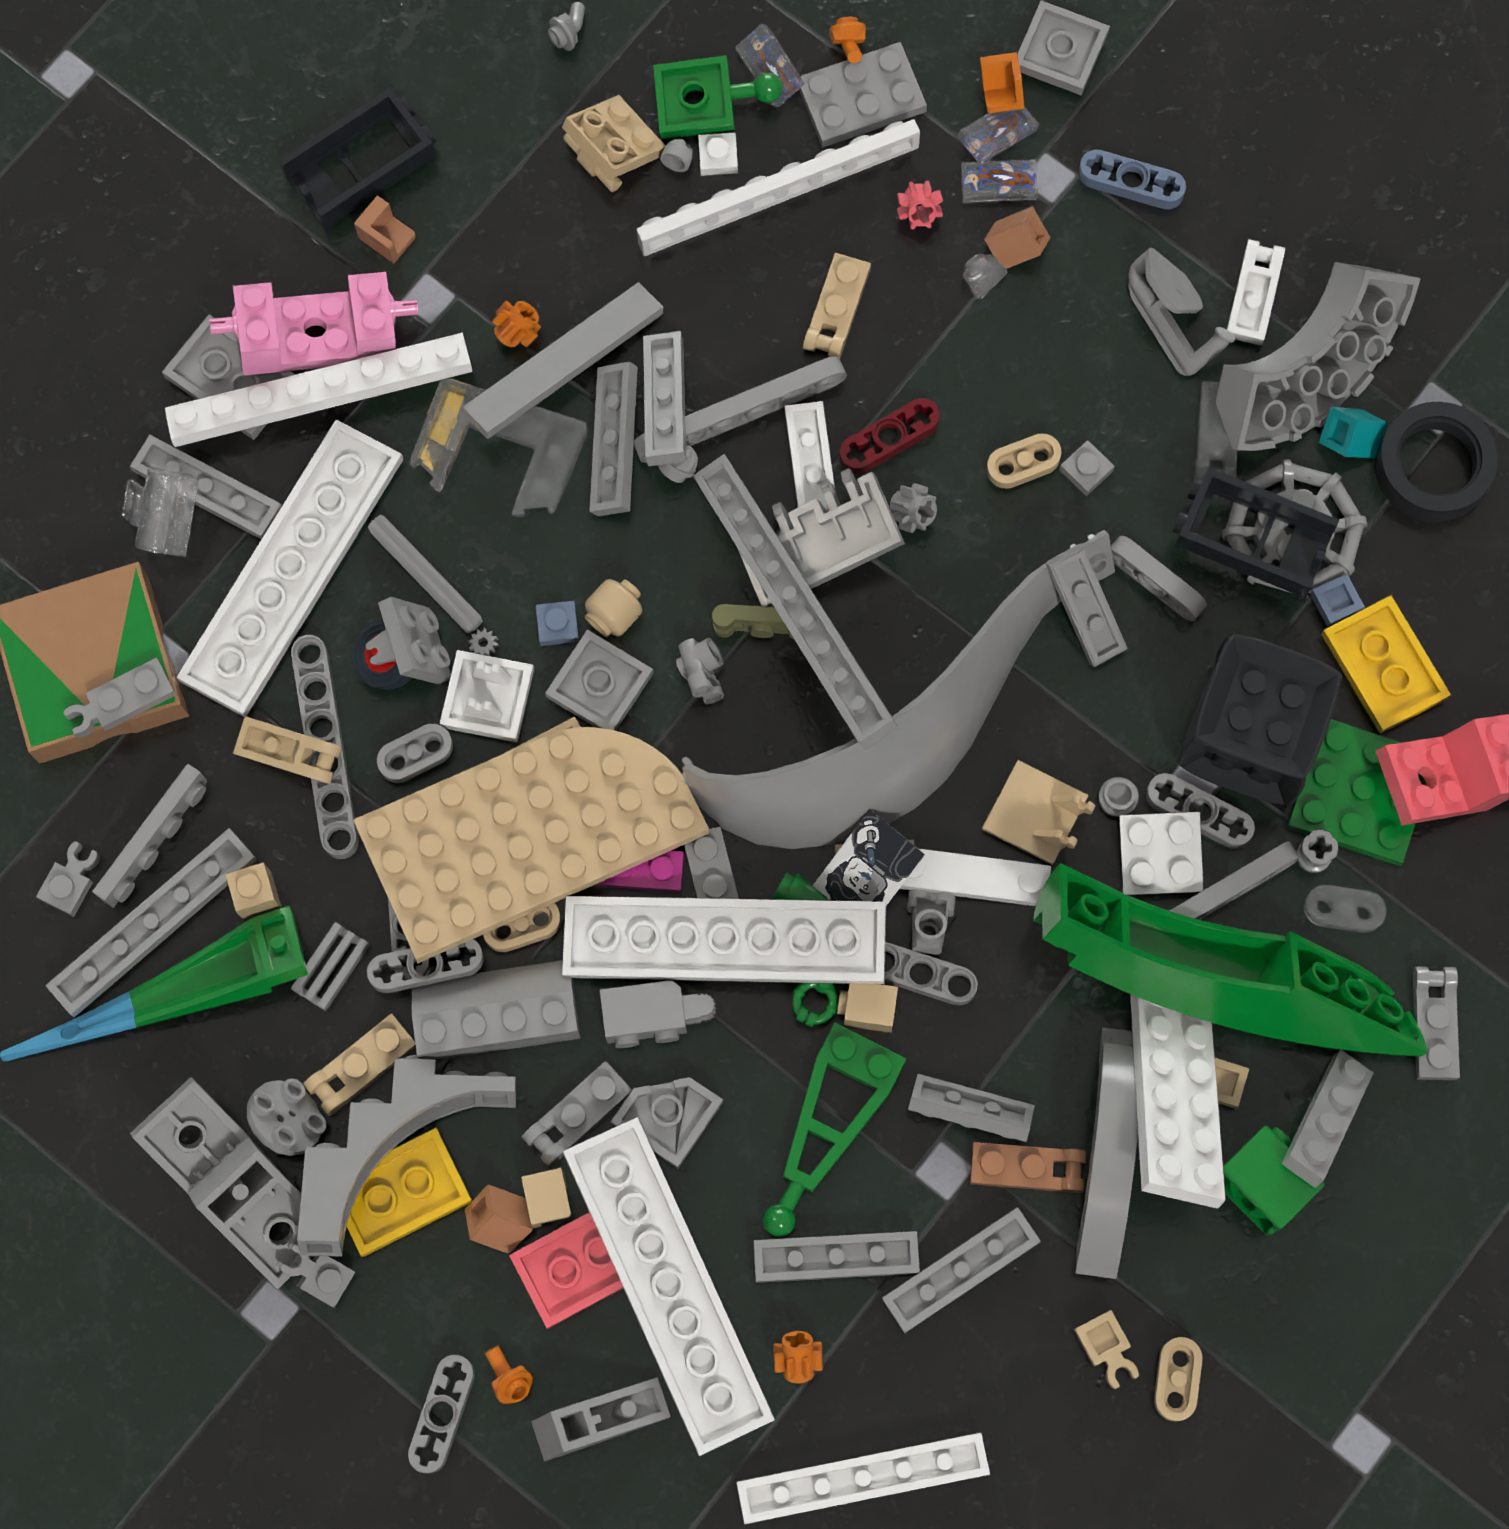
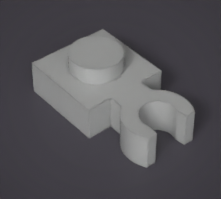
M76 841L68 848V863L66 867L55 862L36 896L39 900L73 917L93 884L84 875L87 871L93 870L100 861V854L92 850L87 860L79 861L78 854L83 846Z
M289 1243L288 1248L297 1253L298 1260L293 1266H287L282 1262H278L276 1265L278 1269L289 1276L302 1275L296 1286L334 1308L355 1271L329 1256H314L310 1260L309 1255L300 1254L298 1244Z

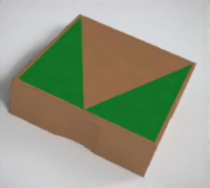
M139 561L0 605V653L28 752L39 764L91 748L113 736L138 733L189 717L181 685L176 678V668L165 648L163 624L148 574ZM156 657L158 658L176 696L107 731L98 722L87 736L77 738L74 735L72 729L80 726L84 718L83 716H76L74 719L68 720L63 713L65 709L72 705L86 706L90 704L85 693Z

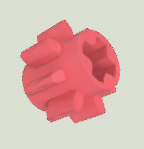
M911 181L905 193L897 194L899 204L902 205L897 209L899 218L902 220L909 217L911 229H914L916 226L931 228V223L934 219L943 216L941 206L938 205L943 201L941 192L938 190L931 193L932 189L929 181H926L924 184H914Z

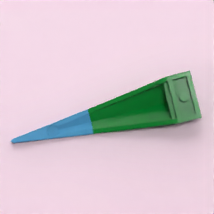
M283 907L249 919L196 954L138 987L75 1019L0 1053L2 1061L21 1058L271 993L273 986L307 976L308 971L291 907Z

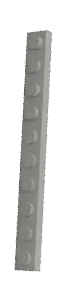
M723 454L694 474V479L862 748L866 750L899 728L726 455Z

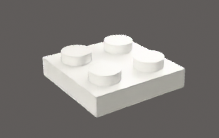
M1200 812L1119 816L1124 894L1203 891Z

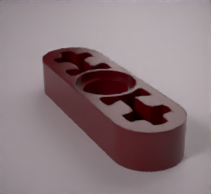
M926 398L915 399L847 438L840 448L841 466L844 470L849 468L854 475H860L928 437L938 427L940 413L937 405ZM916 411H920L923 415L929 413L928 424L925 425L922 421L915 422L910 425L911 435H908L906 425L915 420ZM885 428H894L900 433L901 438L894 445H886L880 441L879 433ZM868 438H872L874 447L864 453L863 462H859L856 458L849 460L851 449L855 448L857 452H862L869 447Z

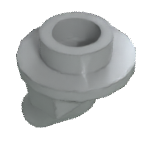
M573 3L569 15L564 13L550 19L548 34L556 47H563L567 51L574 49L575 44L578 42L577 32L582 27L585 14V6L582 3Z

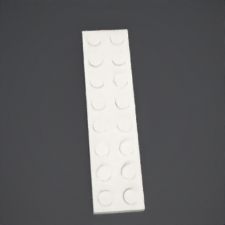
M335 420L176 678L179 682L243 717L248 715L402 463L403 456L401 453Z
M566 896L562 976L600 979L884 984L886 902Z
M638 1117L564 1150L563 1155L698 1456L774 1421L775 1419Z

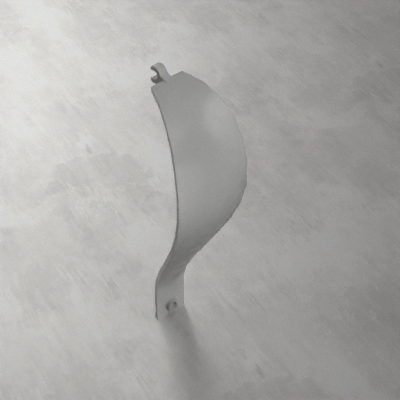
M1105 530L1099 532L1096 536L1090 534L1087 542L1078 544L1084 547L1098 581L1115 573L1109 534ZM1070 545V549L1076 547L1077 545ZM1043 564L1028 575L1000 604L950 666L926 690L892 716L899 728L866 750L862 748L855 738L844 745L807 760L760 773L744 775L708 773L694 766L689 758L684 757L682 758L684 764L682 776L685 779L683 782L688 785L696 803L724 830L757 845L787 849L828 846L846 841L869 809L888 824L916 809L948 779L970 749L1019 653L1042 618L1061 602L1046 564Z

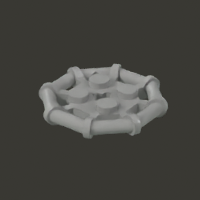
M1290 459L1281 460V464L1246 482L1266 489L1281 481L1283 492L1277 495L1332 517L1324 503L1331 495L1344 518L1339 519V523L1334 531L1335 533L1346 532L1341 552L1337 554L1330 550L1334 537L1333 533L1323 559L1328 567L1316 573L1313 586L1309 592L1311 593L1312 589L1345 574L1350 576L1355 571L1353 564L1363 528L1367 527V519L1365 516H1361L1340 481L1342 477L1339 474H1328L1294 464ZM1294 480L1321 487L1317 496L1306 489L1295 490ZM1233 502L1226 528L1222 530V538L1224 541H1228L1232 549L1251 555L1252 551L1246 541L1254 539L1258 546L1270 516L1258 512L1254 527H1244L1243 523L1248 508ZM1275 519L1261 552L1264 556L1262 561L1277 566L1280 564L1292 535H1287L1284 531L1288 527L1287 523ZM1248 575L1247 581L1250 582L1252 585L1256 582L1262 585L1286 591L1284 589H1281L1279 587H1276L1274 585H1271L1269 583H1266L1264 581H1261L1257 578Z

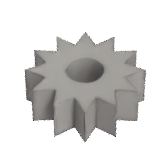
M484 628L482 632L477 629V635L471 634L473 639L468 640V643L471 645L469 651L490 656V653L496 654L494 648L499 647V644L496 643L498 637L493 636V631L487 633ZM481 641L488 642L485 647L479 646Z

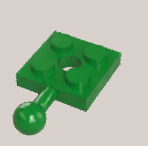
M727 55L653 65L661 139L735 130L732 100L756 97L762 102L771 103L781 96L783 90L780 78L769 72L760 74L754 82L731 85ZM697 90L704 94L703 99L697 104H688L684 101L686 94L690 91Z

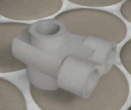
M693 638L683 641L678 646L681 657L676 659V664L681 675L688 681L692 695L694 697H702L705 704L720 701L724 697V693L719 680H716L713 670L722 666L724 662L717 645L710 638L701 642Z
M918 889L908 892L907 911L912 913L913 951L932 955L941 954L948 917L954 915L955 896L953 894L944 892L929 893ZM922 931H931L934 935H927Z

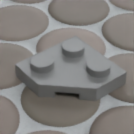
M690 1077L654 1086L648 1085L633 1088L612 1119L611 1124L617 1127L638 1117L653 1152L676 1168H679L722 1105L723 1099Z

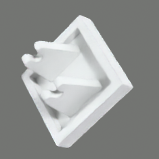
M457 650L440 725L445 729L517 743L534 673V666L532 664Z

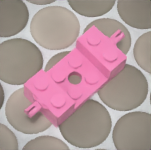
M386 272L348 275L349 291L273 298L271 283L233 286L235 306L232 317L209 318L211 335L235 333V337L240 343L243 376L324 368L395 350L394 325L396 317L418 315L417 299L394 301L388 290ZM314 325L321 326L326 330L320 337H310L305 333L307 328Z

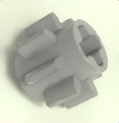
M915 483L911 488L902 485L900 490L893 495L890 501V510L895 521L899 522V529L911 533L914 532L915 528L925 531L926 526L933 522L937 513L936 497L927 494L928 487Z

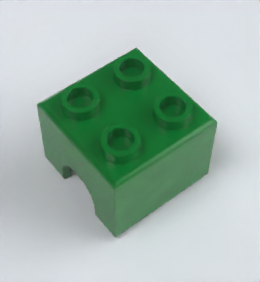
M1264 1126L1223 1165L1225 1195L1266 1236H1270L1282 1229L1325 1185L1322 1182L1314 1188L1281 1164L1292 1141L1279 1128L1274 1127L1271 1130L1268 1126Z

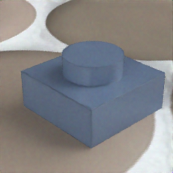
M1348 574L1314 588L1310 593L1327 627L1365 608Z
M574 601L536 605L539 642L541 646L579 642Z

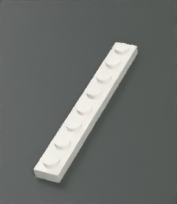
M914 119L905 123L901 121L895 122L887 126L883 132L870 137L868 135L859 136L853 139L847 146L837 150L826 149L818 153L814 159L804 163H790L776 174L768 177H755L748 181L745 186L733 191L729 189L722 190L714 194L710 200L700 204H686L679 208L676 213L667 217L651 218L645 221L641 227L636 228L639 247L643 256L650 255L918 149L920 130Z
M463 333L166 407L165 412L174 447L473 371Z

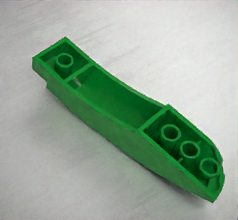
M1061 863L1051 873L1040 892L1033 921L1042 925V939L1055 947L1068 951V966L1131 995L1207 1022L1285 1041L1333 1049L1390 1055L1423 1056L1427 1053L1423 1034L1417 1026L1415 1018L1410 1011L1404 1013L1401 1005L1392 997L1395 992L1364 967L1291 931L1282 936L1242 930L1184 916L1130 897Z

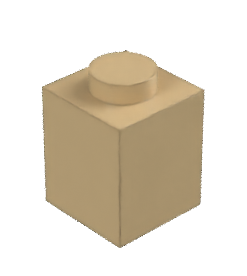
M264 862L225 874L235 911L244 921L282 908L272 872Z
M850 983L849 991H840L837 1014L845 1015L844 1026L891 1033L898 987L881 984Z

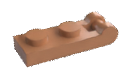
M973 1142L970 1184L1083 1193L1085 1179H1081L1082 1164H1086L1087 1151ZM1054 1163L1066 1164L1065 1177H1053Z

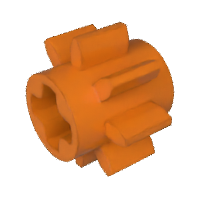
M505 301L495 312L497 316L492 320V323L496 325L494 332L499 341L504 345L516 347L521 342L527 348L538 336L537 331L541 328V325L537 323L539 315L527 302L518 301L512 306L508 301Z
M792 1331L783 1336L782 1344L774 1343V1372H783V1376L787 1381L805 1383L813 1378L814 1370H823L821 1341L813 1342V1338L809 1333Z

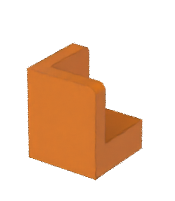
M1017 52L980 57L987 112L997 113L1024 109L1022 76Z

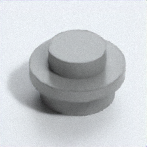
M1111 778L1102 785L1099 791V803L1102 809L1115 817L1130 814L1138 803L1139 795L1137 788L1126 778Z

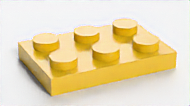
M1392 596L1323 630L1321 634L1380 734L1434 707L1451 696Z
M437 1128L391 1150L372 1171L361 1188L347 1223V1228L361 1257H365L472 1202Z

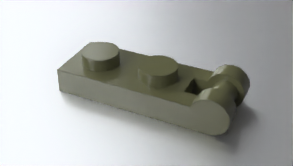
M721 604L715 607L712 612L713 630L719 637L725 638L731 636L735 631H745L759 638L773 637L774 633L789 634V637L794 639L775 607Z

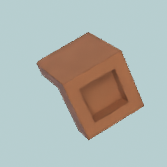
M378 195L354 223L359 239L393 264L416 238L415 232L393 217L389 203Z
M1032 206L996 221L984 240L1001 269H1007L1040 256L1051 237Z
M489 1184L465 1208L470 1240L505 1253H511L533 1230L526 1198Z

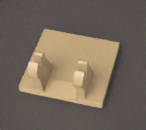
M1018 760L982 830L1053 865L1061 849L1065 847L1073 849L1078 840L1074 836L1070 838L1067 836L1078 815L1082 813L1092 814L1095 805L1091 801L1085 803L1088 798L1087 794Z

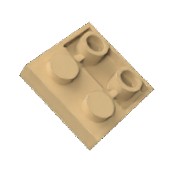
M620 95L566 117L562 126L566 132L563 139L578 155V162L591 176H597L611 192L616 191L622 185V181L617 176L660 158L665 148L664 143Z

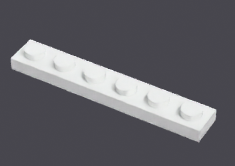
M977 1433L737 1482L744 1524L990 1475L982 1434Z

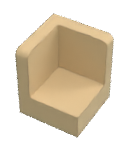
M562 1168L521 1177L530 1222L533 1228L542 1227V1223L571 1216L566 1191L567 1183Z

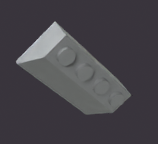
M563 960L475 973L470 976L412 988V1021L417 1056L430 1060H442L580 1039L573 979L571 976H562Z

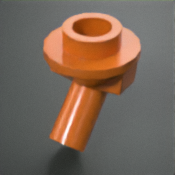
M856 17L839 18L836 20V24L829 28L832 44H842L848 61L850 63H858L862 58V54L857 44L863 43L865 40L866 25L858 22Z
M499 1345L486 1351L485 1355L497 1376V1379L491 1382L499 1402L510 1404L523 1400L528 1395L533 1383V1377L529 1371L522 1365L511 1369Z

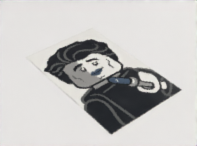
M869 809L813 886L831 901L886 902L887 906L925 854Z

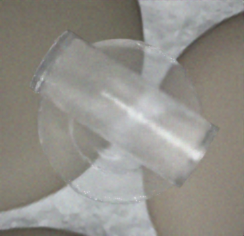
M980 253L966 263L963 278L971 287L972 293L977 298L982 299L1008 272L993 254L984 255Z

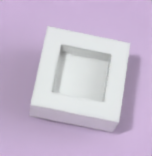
M735 133L698 135L701 176L738 173Z

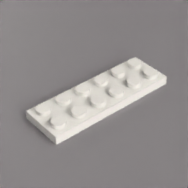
M1130 994L1141 1189L1144 1192L1218 1209L1225 1201L1212 1023L1173 1011Z

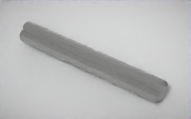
M379 515L369 524L368 529L370 533L466 633L473 632L481 625L482 618L477 611L385 516Z

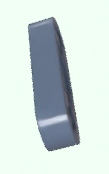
M1103 150L1087 152L1080 162L1079 178L1087 187L1162 209L1176 208L1184 198L1186 182L1182 175L1175 171ZM1094 163L1101 164V170L1098 175L1091 174V168L1094 166ZM1113 167L1118 168L1115 181L1110 180ZM1127 172H1136L1142 177L1143 182L1138 187H1128L1123 183L1122 176ZM1150 178H1153L1154 183L1151 192L1146 191ZM1166 184L1173 185V191L1170 196L1163 195V188H1165Z

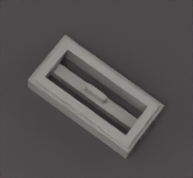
M335 922L307 963L308 975L297 978L291 989L319 1008L327 1011L370 944ZM338 937H343L309 990L305 989ZM350 944L356 945L322 999L316 996Z

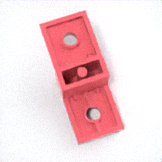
M1509 714L1474 719L1442 737L1390 744L1376 750L1402 825L1487 811L1509 800ZM1418 773L1424 778L1426 785L1421 784Z

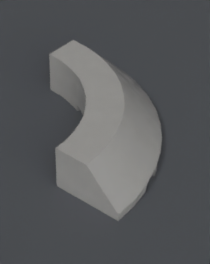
M1334 262L1329 282L1319 304L1308 321L1291 340L1272 354L1259 360L1238 365L1224 364L1216 405L1232 449L1257 451L1275 448V444L1287 440L1295 442L1302 438L1301 434L1313 427H1323L1331 407H1340L1351 394L1358 397L1374 378L1371 372L1376 365L1381 362L1384 356H1389L1393 350V347L1389 344L1398 326H1405L1421 278Z

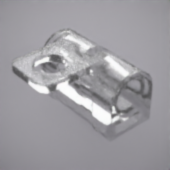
M148 469L145 487H142L135 480H128L123 517L131 525L138 527L135 547L149 552L186 557L198 487L197 479L188 473Z

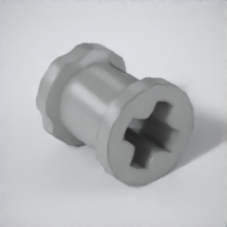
M1312 831L1297 848V853L1300 856L1297 862L1300 867L1311 873L1325 870L1331 863V860L1337 856L1338 843L1336 839L1327 831ZM1314 844L1318 845L1319 852L1324 853L1320 859L1316 858L1315 851L1310 850Z

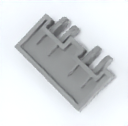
M849 468L841 472L842 482L851 498V501L843 505L839 502L833 484L828 479L820 482L821 491L830 510L828 512H825L821 501L818 499L788 512V514L781 502L772 506L774 517L782 531L778 538L811 589L905 544L877 477L873 472L858 478L857 481ZM740 553L761 606L774 607Z

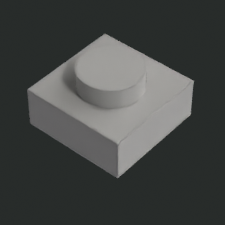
M1087 440L1060 465L1059 471L1087 496L1114 471L1115 466Z

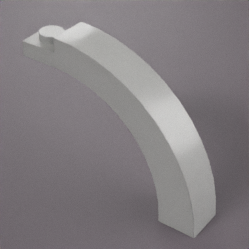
M1102 1027L1093 1142L1076 1248V1274L1111 1279L1117 1278L1122 1253L1138 1140L1133 1032L1123 1029Z

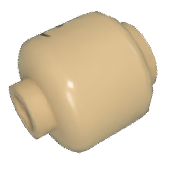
M607 579L586 600L585 608L587 614L585 619L596 631L605 637H608L610 634L621 636L642 613V607L638 601L641 593L633 584L625 579L621 583Z

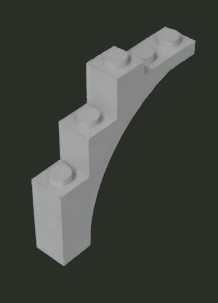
M410 1055L405 1057V1059H395L391 1103H384L378 1099H365L361 1103L350 1102L347 1148H340V1146L332 1143H321L316 1147H305L297 1238L300 1254L309 1256H342L346 1226L352 1207L361 1188L381 1160L401 1141L418 1129L454 1112L472 1107L516 1108V1077H508L501 1072H490L484 1076H469L461 1071H449L444 1075H437L435 1060L419 1058L417 1055Z

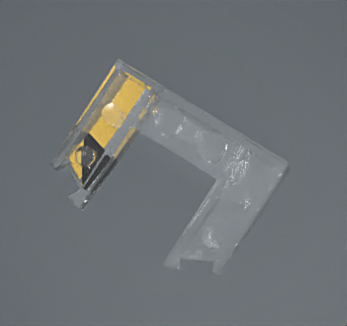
M451 378L440 380L409 461L413 468L421 465L433 477L429 484L434 490L441 492L468 429L478 430L463 414V406L486 391L485 389ZM534 406L494 435L535 449L512 510V516L525 517V509L548 507L549 513L555 512L587 436L586 422Z

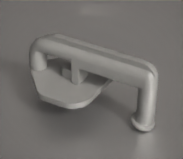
M1153 248L1146 250L1133 262L1128 273L1131 299L1180 374L1184 376L1195 374L1218 356L1229 343L1235 341V337L1225 328L1216 327L1214 336L1194 352L1169 312L1170 310L1176 314L1197 313L1202 309L1201 298L1188 277Z

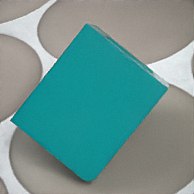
M1331 407L1319 443L1345 457L1375 458L1388 422L1362 409Z

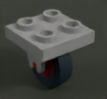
M394 597L378 602L383 620L371 622L363 628L354 642L352 660L353 667L359 678L371 687L384 690L402 687L412 678L435 684H441L450 680L451 673L448 667L450 665V658L446 649L441 645L437 632L439 623L430 608Z

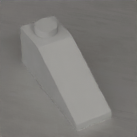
M657 1377L551 1411L531 1422L545 1462L665 1420L671 1416Z

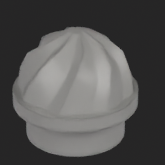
M686 444V462L658 466L667 478L674 482L682 483L696 472L698 457L694 449Z

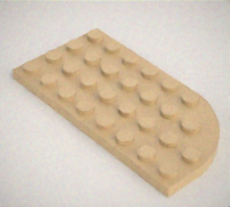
M594 727L569 728L552 732L353 819L417 964L564 899L566 896L573 895L709 834V828L688 785L683 782L685 780L684 777L665 755L644 741L628 734Z

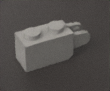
M672 980L600 990L605 1038L607 1043H615L616 1048L638 1046L639 1039L654 1037L656 1043L679 1040V1034L687 1033L686 1025L710 1021L711 1018H714L713 1015L716 1014L714 999L711 998V995L708 996L707 993L705 995L701 993V995L691 994L682 996L681 987Z

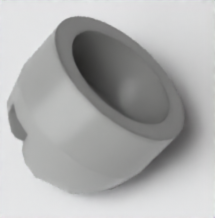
M674 139L665 146L660 159L669 169L685 172L692 161L693 150L683 139Z

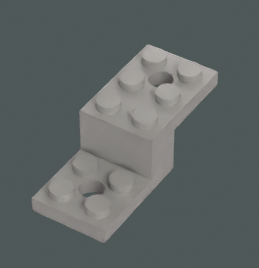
M190 1077L130 1134L188 1193L195 1207L278 1290L291 1276L280 1271L276 1266L277 1263L282 1262L287 1266H293L298 1260L297 1253L288 1248L289 1243L298 1244L301 1192L281 1173L273 1160ZM194 1125L200 1128V1136L197 1141L188 1145L179 1142V1133L184 1127ZM287 1222L290 1225V1231L284 1239L275 1241L269 1238V1231L274 1224Z

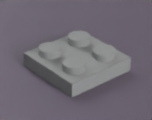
M1041 0L1017 54L1021 73L1082 96L1107 38L1110 26Z
M587 630L545 695L546 698L592 726L616 731L654 672L649 666Z

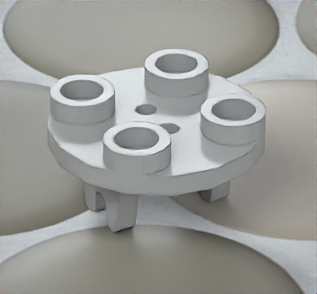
M291 1078L286 1081L265 1082L252 1093L247 1103V1120L253 1134L264 1146L271 1149L275 1156L279 1154L289 1156L304 1154L305 1147H313L326 1129L325 1118L321 1115L316 1102L305 1091L304 1085L297 1079Z

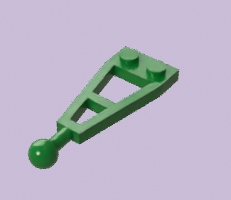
M834 1023L816 1058L783 1178L790 1181L779 1204L768 1208L763 1217L764 1227L769 1234L775 1237H784L792 1232L796 1223L793 1211L804 1189L811 1193L816 1189L884 1103L906 1062V1058ZM827 1066L876 1091L844 1133L812 1118ZM808 1132L834 1145L811 1175L797 1169Z

